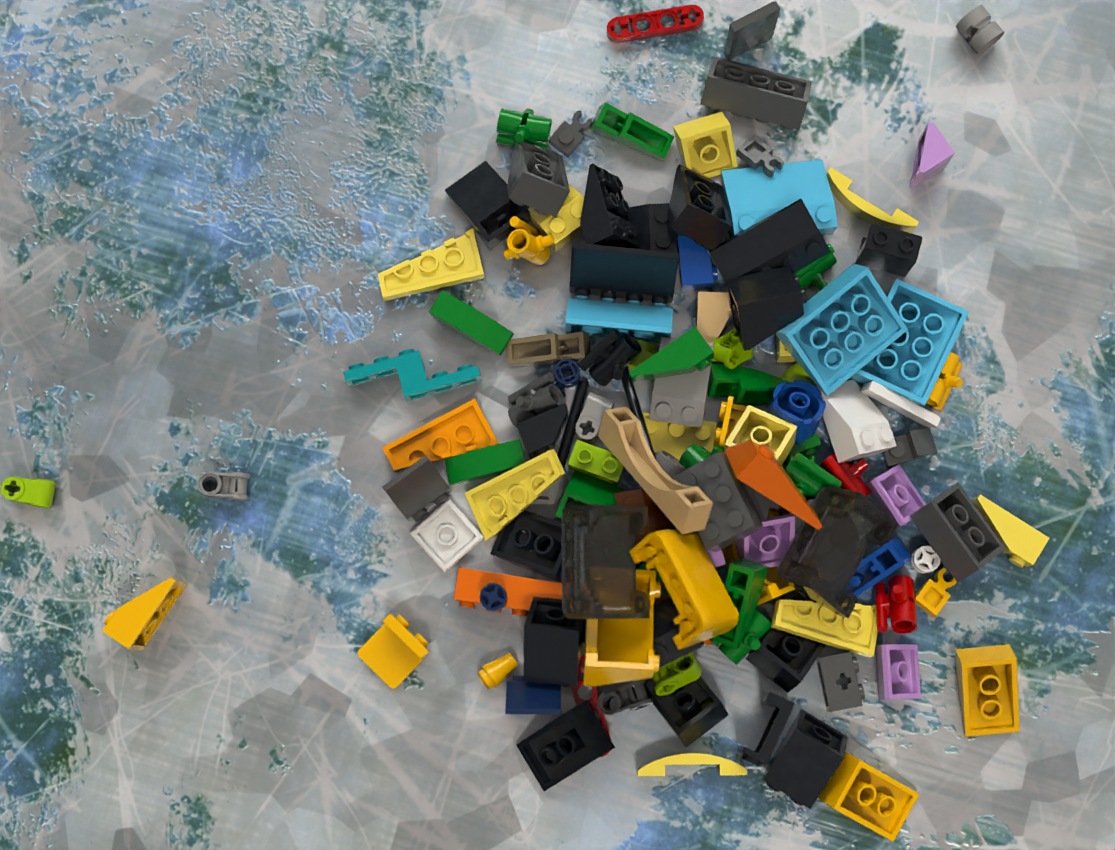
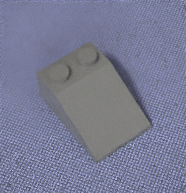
M662 336L660 350L677 338ZM707 342L710 348L714 350V343ZM711 365L701 372L697 369L688 374L655 378L649 420L702 428Z

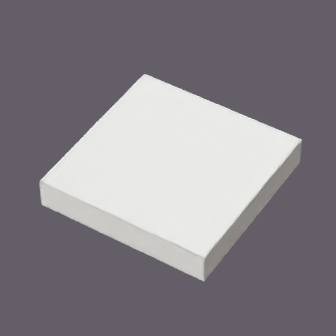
M450 499L444 502L410 533L444 573L450 570L484 539L483 535Z

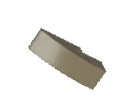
M583 331L561 335L552 333L511 339L506 346L508 366L553 365L562 359H572L575 362H580L591 351L590 335Z

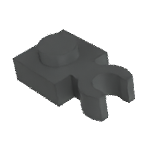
M580 110L573 115L571 125L564 121L548 139L549 143L567 158L584 140V135L581 132L587 131L592 123L590 118L584 124L578 122V119L582 116Z
M755 135L737 149L736 156L755 170L761 166L764 173L769 177H773L775 171L771 166H776L780 170L783 168L784 161L778 156H772L773 149Z

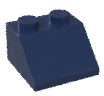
M513 676V681H507L505 714H561V685L537 684L523 681V676Z

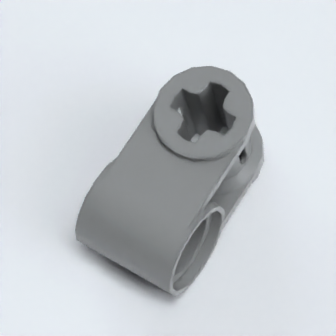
M590 392L575 426L576 438L588 444L596 442L604 410L613 409L615 402ZM591 426L592 433L588 432L587 435H583V429Z
M207 472L200 476L198 489L205 496L212 499L249 501L247 484L248 480L251 479V474ZM211 479H216L218 482L217 488L212 492H207L206 483Z

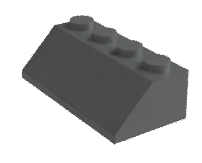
M714 57L700 104L705 105L711 110L728 111L734 116H747L755 118L761 123L771 122L780 125L784 129L800 130L812 82Z

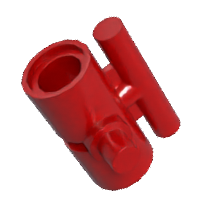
M833 453L819 464L821 468L842 481L841 486L837 490L833 489L829 497L834 493H841L852 507L872 492L860 478L863 475L862 472L869 467L863 458L856 464H849L848 461L838 463L836 455Z
M897 575L890 578L888 581L889 594L885 593V584L883 582L876 583L874 589L877 631L881 633L888 631L887 618H891V629L899 634L914 632L917 629L914 580L906 575Z

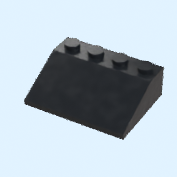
M572 242L570 293H574V296L590 297V295H597L600 298H626V301L634 300L641 302V300L652 301V304L672 303L679 253Z

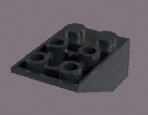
M484 161L445 189L446 194L489 250L507 239L509 234L516 230V228L510 225L512 217L516 216L526 223L531 221L530 211L525 205H517L509 198L507 183L487 161Z
M595 164L589 165L580 221L586 244L634 248L638 246L636 241L637 230L630 221L628 214L630 213V207L621 191L623 190V184L618 176Z

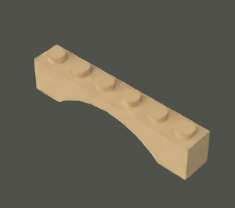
M627 406L604 410L598 437L681 534L704 530L713 505L711 500L698 486L690 487L680 484L663 471L649 449L641 422Z

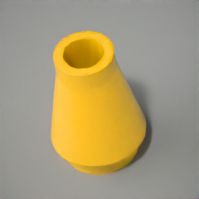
M507 653L505 656L481 666V670L477 672V675L486 688L491 690L493 687L497 688L518 664L514 657Z

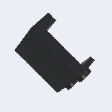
M872 223L867 238L863 237L861 239L855 264L905 277L917 262L923 238L919 235Z
M771 691L764 692L760 702L775 709L756 750L752 751L744 746H739L738 751L743 753L742 759L759 766L760 762L768 763L795 703Z

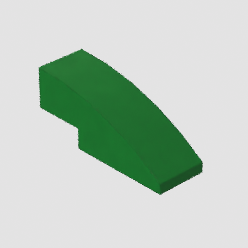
M606 102L599 106L589 128L619 144L662 160L665 159L675 137L635 114H626Z
M443 290L429 311L437 321L456 330L458 334L499 356L502 355L514 335L513 332Z
M711 364L708 396H733L737 405L770 404L775 388L786 380L746 367L737 366L734 369H730L724 364Z
M520 439L444 459L449 485L501 475V473L525 463Z

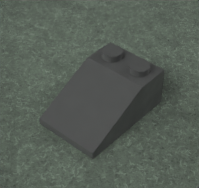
M515 141L507 183L509 198L517 205H527L542 215L549 214L556 217L570 192L563 157L527 141L522 143Z
M427 455L382 487L409 522L413 519L417 522L428 514V508L434 504L436 506L443 504L450 498L448 494L452 492Z

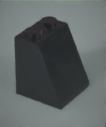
M789 266L727 280L733 325L744 351L750 350L804 315L803 304L807 303L806 293L803 287L800 288L799 278L797 275L792 274Z
M533 597L524 624L523 681L537 684H558L564 687L578 686L582 668L587 602Z
M801 709L766 768L763 781L771 789L781 791L790 796V799L797 805L806 806L811 809L844 759L848 737Z

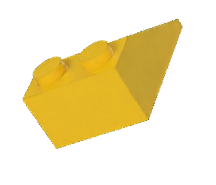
M169 578L122 605L116 611H112L105 619L104 624L106 626L102 631L128 649L143 651L188 584L175 578Z
M1006 644L955 649L956 675L965 737L1020 732L1017 658L1011 646Z
M845 751L844 759L818 799L894 842L919 793Z

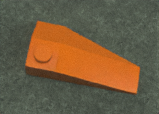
M750 440L728 447L725 450L737 479L816 529L820 530L823 527L816 512L775 458V452L766 444L760 446Z

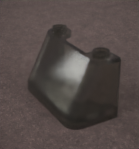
M827 486L817 494L811 505L823 527L818 530L803 520L778 567V576L788 585L837 615L849 618L856 604L855 594L846 589L868 546L870 544H885L890 540L898 524L862 493L835 486Z
M585 505L565 509L562 515V606L567 618H649L650 600L644 591L636 590V563H634L629 553L635 547V535L643 534L649 525L648 506Z

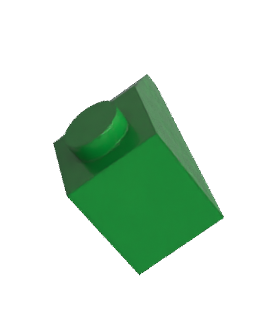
M693 327L631 370L629 376L635 382L688 374L697 369L701 372L712 364L711 359L714 358V352L697 328Z
M745 558L730 563L725 589L738 610V623L730 631L713 637V641L735 649L740 647L762 594L768 566Z

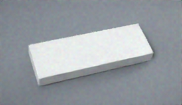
M875 381L864 383L860 391L927 428L937 427L941 420L940 416Z

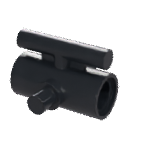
M612 329L578 365L583 371L589 368V373L594 381L601 386H607L613 379L620 380L623 378L625 367L642 349L640 344L631 335L623 334L620 337V333Z

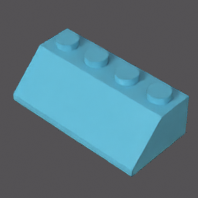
M578 295L574 299L569 298L565 321L566 334L583 331L590 335V337L604 338L612 329H615L620 333V337L623 334H629L637 340L661 343L662 336L671 337L673 308H667L668 305L664 303H653L652 306L642 305V302L634 300L626 301V304L616 303V300L611 298H601L600 301L590 300V297Z

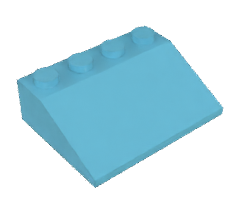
M822 159L785 163L781 170L776 166H771L775 169L773 177L767 176L761 166L756 170L749 167L721 171L723 192L732 226L729 229L730 238L799 199L803 200L822 236L832 235L838 228L835 203Z
M852 264L808 300L807 303L803 304L804 315L775 334L797 363L821 391L828 396L903 335L908 328L868 267Z
M896 278L887 298L908 330L851 376L850 379L861 384L875 381L906 399L925 406L969 311Z

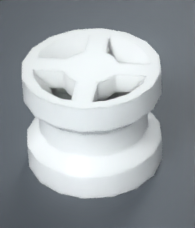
M922 546L911 554L913 557L910 559L911 566L918 573L932 572L940 565L941 559L931 546Z

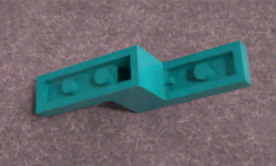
M414 349L401 351L399 356L390 359L389 356L376 358L374 363L364 366L363 363L354 364L348 367L349 370L343 372L345 381L349 386L398 373L407 402L482 381L478 366L473 367L472 364L458 367L457 372L448 374L447 371L433 374L432 379L428 380L422 356L419 350L414 352Z

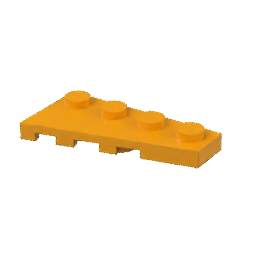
M474 398L382 447L393 470L397 472L408 469L426 455L431 462H436L477 449L497 445L499 442Z

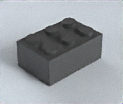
M719 451L673 476V479L680 484L690 487L698 486L713 503L705 529L698 531L706 550L718 552L764 528L743 482L736 478L726 453Z
M958 482L910 515L916 527L921 531L957 583L980 570L1006 548Z

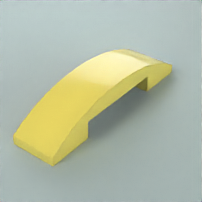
M831 167L828 170L827 178L831 192L845 208L869 224L875 223L912 233L918 225L919 221L898 208L892 216L848 190L853 180Z
M704 753L672 754L655 759L637 769V776H665V765L718 764V775H747V769L741 765L719 756Z

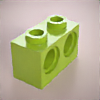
M579 440L576 441L568 462V469L582 472L615 486H618L624 470V466L612 452Z

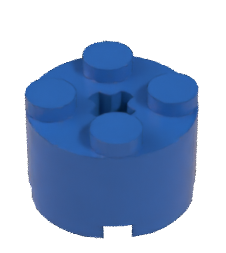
M794 380V383H786L784 381L775 388L767 413L796 425L795 443L801 444L805 439L815 434L825 411L826 403L821 398L822 393L813 384L803 380Z

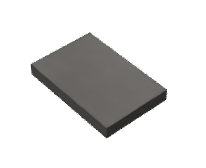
M776 1L730 23L724 51L727 60H731L773 38L780 13V7Z

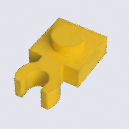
M945 568L936 572L934 581L928 579L915 596V604L931 617L937 616L951 597L945 590L954 586L957 582L954 577L949 582L943 579V574L947 570Z

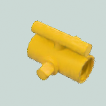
M516 216L512 217L510 225L516 228V230L512 231L508 236L507 246L509 249L504 250L505 258L507 260L524 258L536 265H542L547 262L551 254L549 246L555 244L552 234L543 237L535 227Z
M950 352L926 404L931 405L932 409L938 412L942 411L952 387L960 388L963 384V379L958 377L963 365L959 363L960 357L953 352Z

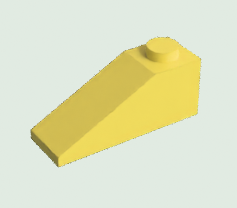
M981 494L975 497L972 502L1006 547L1003 553L1010 556L1008 560L1021 568L1034 565L1050 538Z

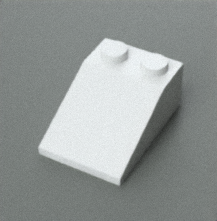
M855 380L845 381L828 396L817 386L822 393L821 398L823 402L825 401L826 403L823 418L838 463L877 455L897 446L888 420L870 398L860 392L861 387Z

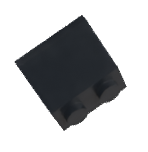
M566 403L516 424L530 460L549 450L556 449L568 419Z

